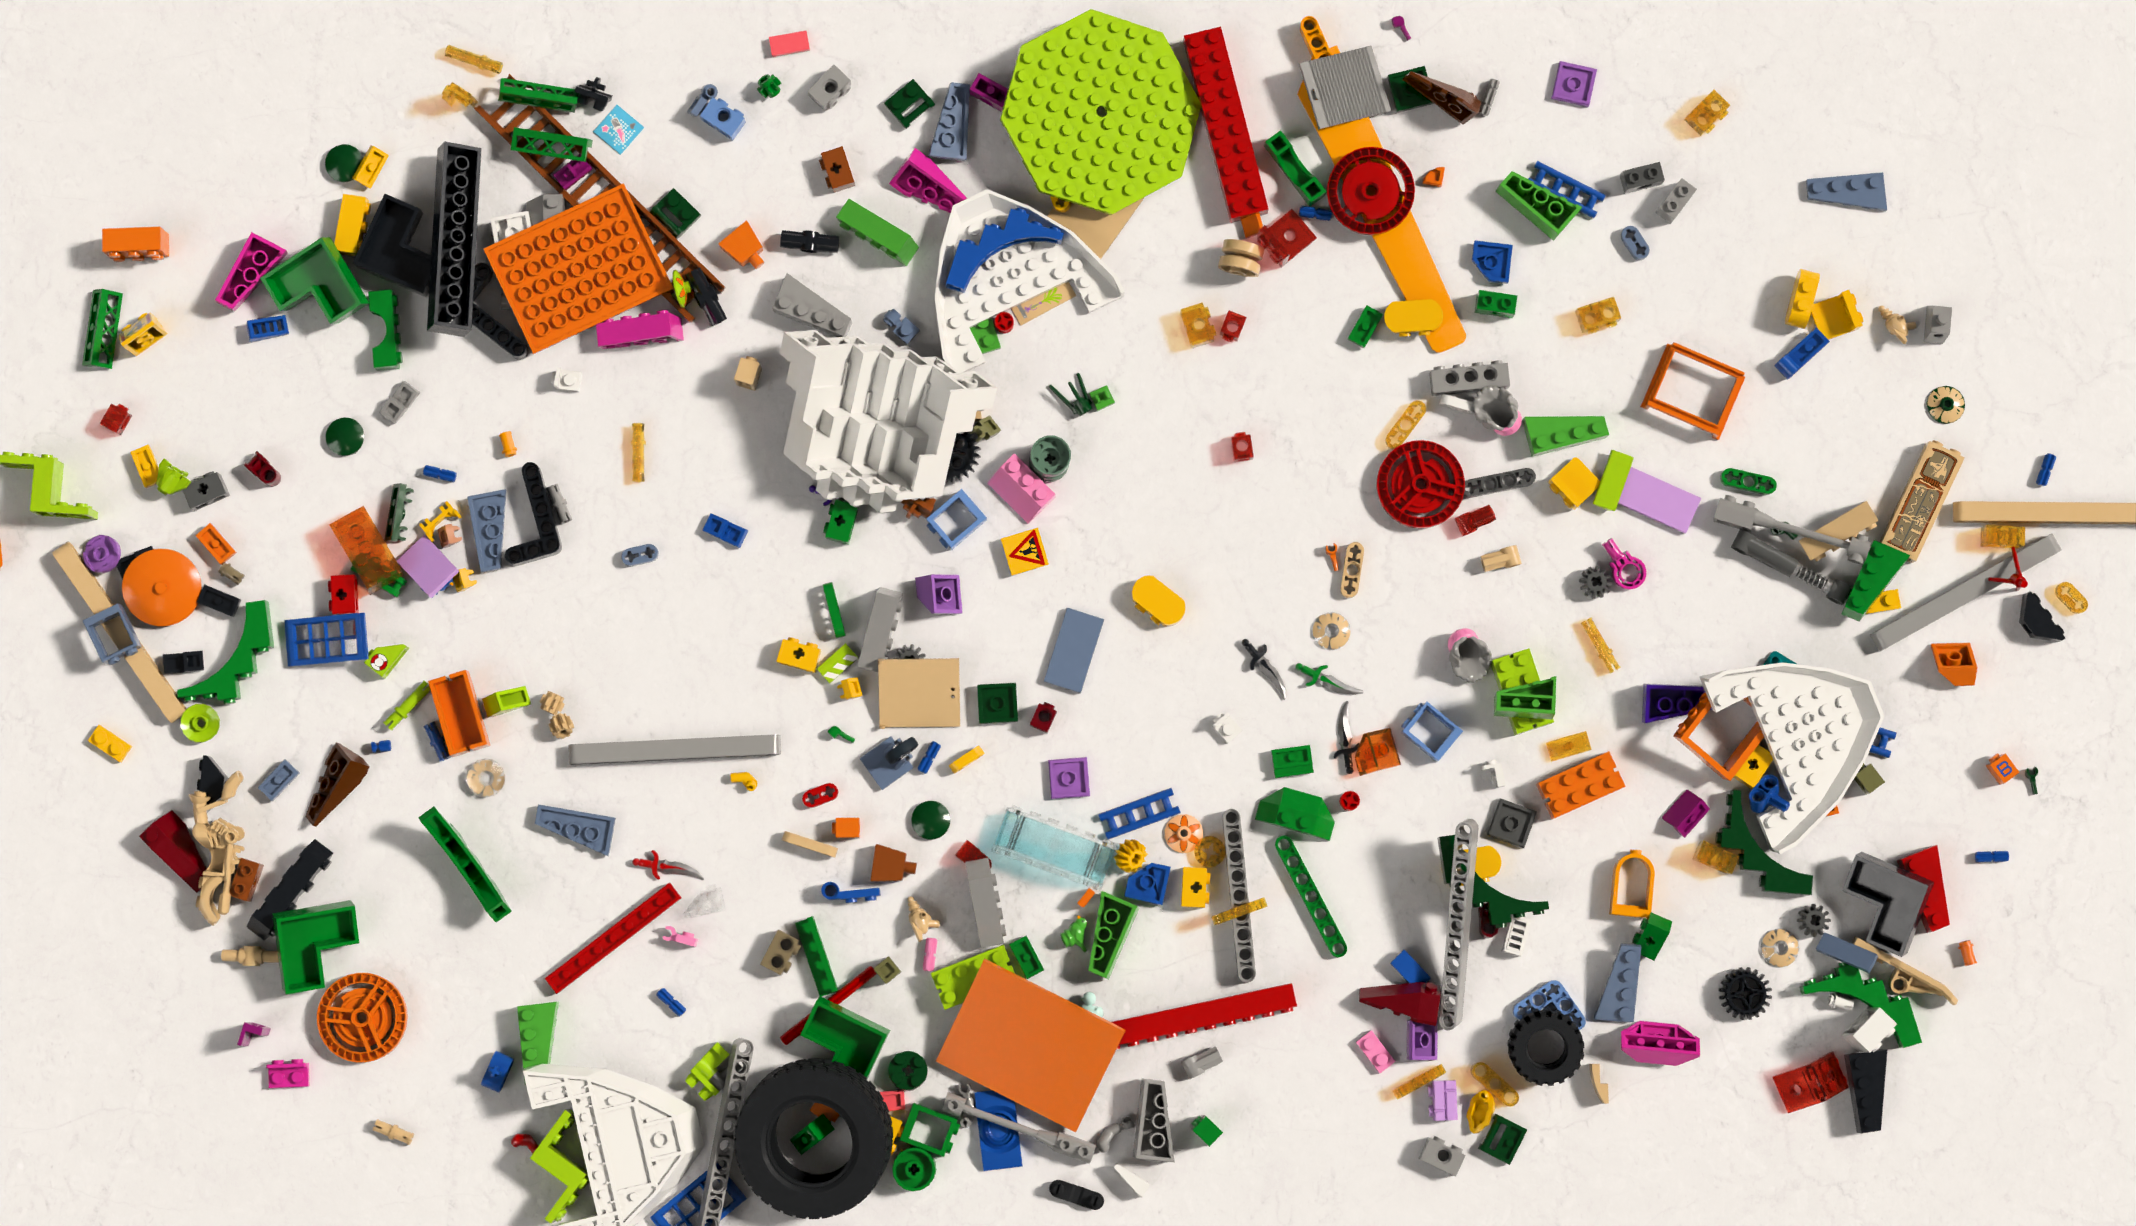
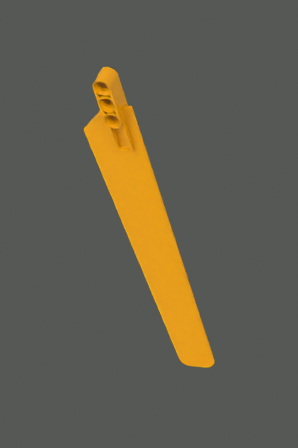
M1307 16L1302 19L1300 33L1312 57L1311 60L1340 53L1337 45L1329 48L1314 17ZM1311 23L1314 28L1306 30L1304 24ZM1313 40H1318L1321 42V46L1319 48H1315L1312 46L1311 42ZM1304 80L1302 81L1297 95L1334 165L1346 154L1364 147L1383 148L1369 117L1318 129ZM1366 159L1359 161L1360 164L1367 162ZM1371 159V162L1383 164L1392 170L1389 163L1380 159ZM1355 163L1349 166L1342 174L1343 182L1347 174L1356 167ZM1374 187L1366 189V194L1369 196H1373L1377 192ZM1399 196L1398 202L1403 203L1404 197ZM1395 206L1388 215L1375 220H1367L1364 213L1360 214L1366 224H1376L1391 218L1400 207ZM1410 210L1408 216L1396 228L1383 234L1372 235L1405 300L1432 299L1441 307L1443 311L1441 326L1436 331L1430 332V335H1425V338L1433 351L1442 353L1462 344L1466 339V333Z

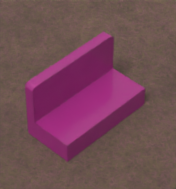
M1686 790L1664 814L1662 819L1673 826L1685 838L1710 808L1700 797Z
M244 1022L237 1045L249 1046L253 1033L260 1036H268L271 1028L253 1022Z

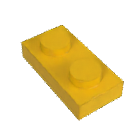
M370 145L352 179L371 189L389 155Z
M150 445L131 451L130 453L144 487L148 488L155 485L159 466Z
M1898 589L1883 591L1866 614L1900 609Z
M101 725L97 726L88 739L90 743L121 763L132 748L130 744Z

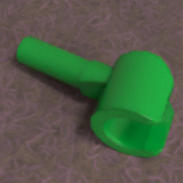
M832 726L828 730V733L834 739L840 735L851 743L855 741L854 738L845 734L837 726Z

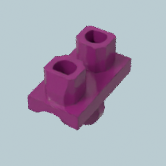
M571 160L553 176L566 191L589 173L592 167L587 161Z

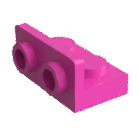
M291 1059L289 1064H284V1060H272V1064L266 1065L269 1075V1088L310 1086L309 1063H303V1059Z

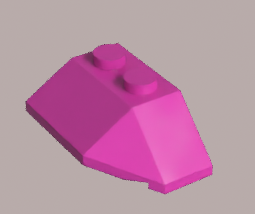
M1638 1021L1621 1031V1050L1636 1062L1678 1066L1700 1057V1038L1693 1036L1678 1024Z

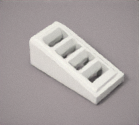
M1512 914V922L1509 923L1502 951L1521 957L1531 919L1527 917L1514 918ZM1515 920L1526 923L1525 927L1514 924ZM1513 928L1523 930V934L1513 932L1512 930ZM1511 935L1521 938V941L1510 939ZM1509 943L1519 945V948L1510 947Z
M1115 1164L1114 1168L1118 1174L1142 1198L1150 1186L1149 1183L1120 1164Z

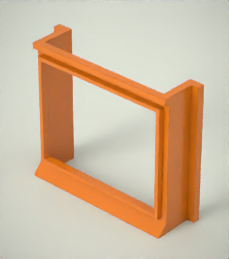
M1675 342L1671 345L1667 343L1640 407L1647 410L1651 407L1712 434V438L1719 440L1744 382L1745 372ZM1675 352L1736 378L1717 425L1655 398Z

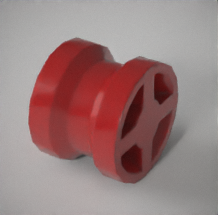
M1001 312L995 317V328L997 331L1005 334L1013 329L1014 320L1011 314Z
M1354 791L1345 792L1340 797V806L1346 811L1356 809L1360 803L1358 794Z

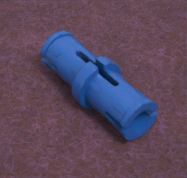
M435 721L430 723L433 731H431L428 724L425 725L424 729L430 738V745L434 747L439 761L445 760L442 752L446 759H449L451 756L444 743L445 739L441 737Z

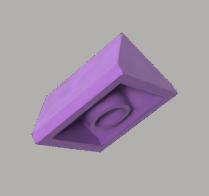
M1407 1020V1060H1437L1438 1021L1436 1026Z

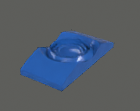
M993 1090L974 1092L977 1109L1017 1123L1016 1106L1013 1100ZM977 1117L983 1171L1023 1166L1019 1132Z

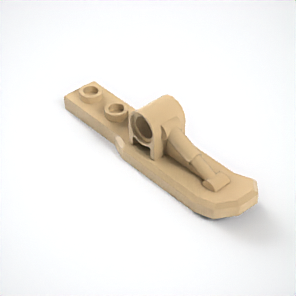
M1856 936L1854 937L1852 943L1878 955L1877 962L1882 964L1885 961L1895 967L1888 980V986L1893 992L1897 994L1913 992L1943 995L1950 1004H1957L1958 999L1941 982ZM1897 979L1903 981L1900 989L1893 987L1894 981Z

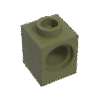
M1863 763L1854 778L1866 795L1885 783L1871 763L1866 766Z
M889 956L874 968L885 984H888L902 972Z

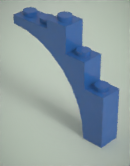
M1011 209L1004 230L996 224H990V226L985 224L979 246L971 240H960L946 281V288L965 293L971 278L978 268L1002 249L1031 241L1050 242L1061 245L1064 233L1056 227H1043V224L1037 221L1028 222L1029 214L1023 209Z

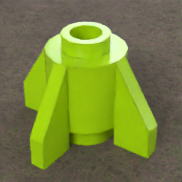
M164 458L159 464L156 482L157 490L164 495H172L184 490L191 483L186 478L189 474L172 466Z

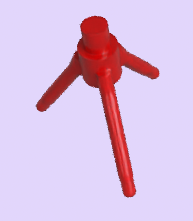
M2013 546L2011 550L2016 573L2012 574L2009 579L1989 577L1988 580L2013 584L2016 586V591H2019L2021 587H2027L2028 582L2022 576L2017 553Z

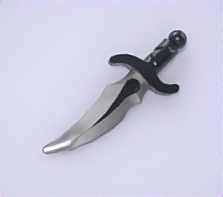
M1243 639L1242 645L1246 646L1245 649L1253 657L1250 662V670L1253 671L1254 665L1257 663L1260 666L1261 672L1271 680L1285 700L1286 692L1282 678L1276 668L1264 657L1267 652V646L1264 644L1262 651L1259 653L1251 643L1249 644L1248 639Z
M1346 701L1338 722L1341 750L1335 752L1334 759L1344 754L1346 773L1352 774L1354 771L1352 768V753L1359 749L1360 743L1351 748L1352 734L1348 721L1349 702Z

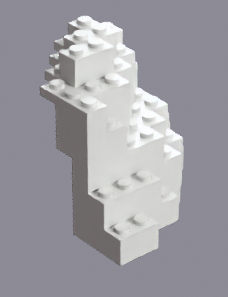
M817 330L784 332L780 354L790 362L786 383L796 391L783 454L792 463L799 466L802 471L809 474L812 479L818 481L816 491L823 498L833 500L834 498L842 497L854 507L869 504L878 513L886 514L887 512L896 511L897 502L903 500L942 496L956 434L972 431L976 412L993 408L997 387L975 371L958 372L938 356L920 357L911 349L894 350L884 342L868 344L859 336L826 338Z

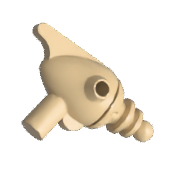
M1879 306L1878 310L1882 312L1881 316H1883V319H1886L1885 326L1890 334H1895L1903 344H1906L1908 330L1916 329V323H1906L1903 316L1892 314V311H1889L1888 308L1885 309L1884 306Z
M910 896L908 897L909 911H911L909 921L917 940L921 942L923 939L922 934L927 933L928 927L939 928L940 921L930 920L931 916L924 909L919 908L920 905Z

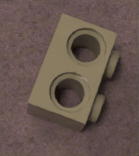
M778 929L760 965L779 975H783L784 972L787 974L792 965L789 962L792 955L796 956L801 948V945H799L800 940ZM784 939H789L792 943L789 950H783L781 947ZM776 956L781 957L783 961L779 968H775L772 965V960Z

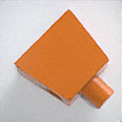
M747 220L718 243L720 248L742 267L750 262L755 269H758L764 264V261L759 256L763 251V247Z

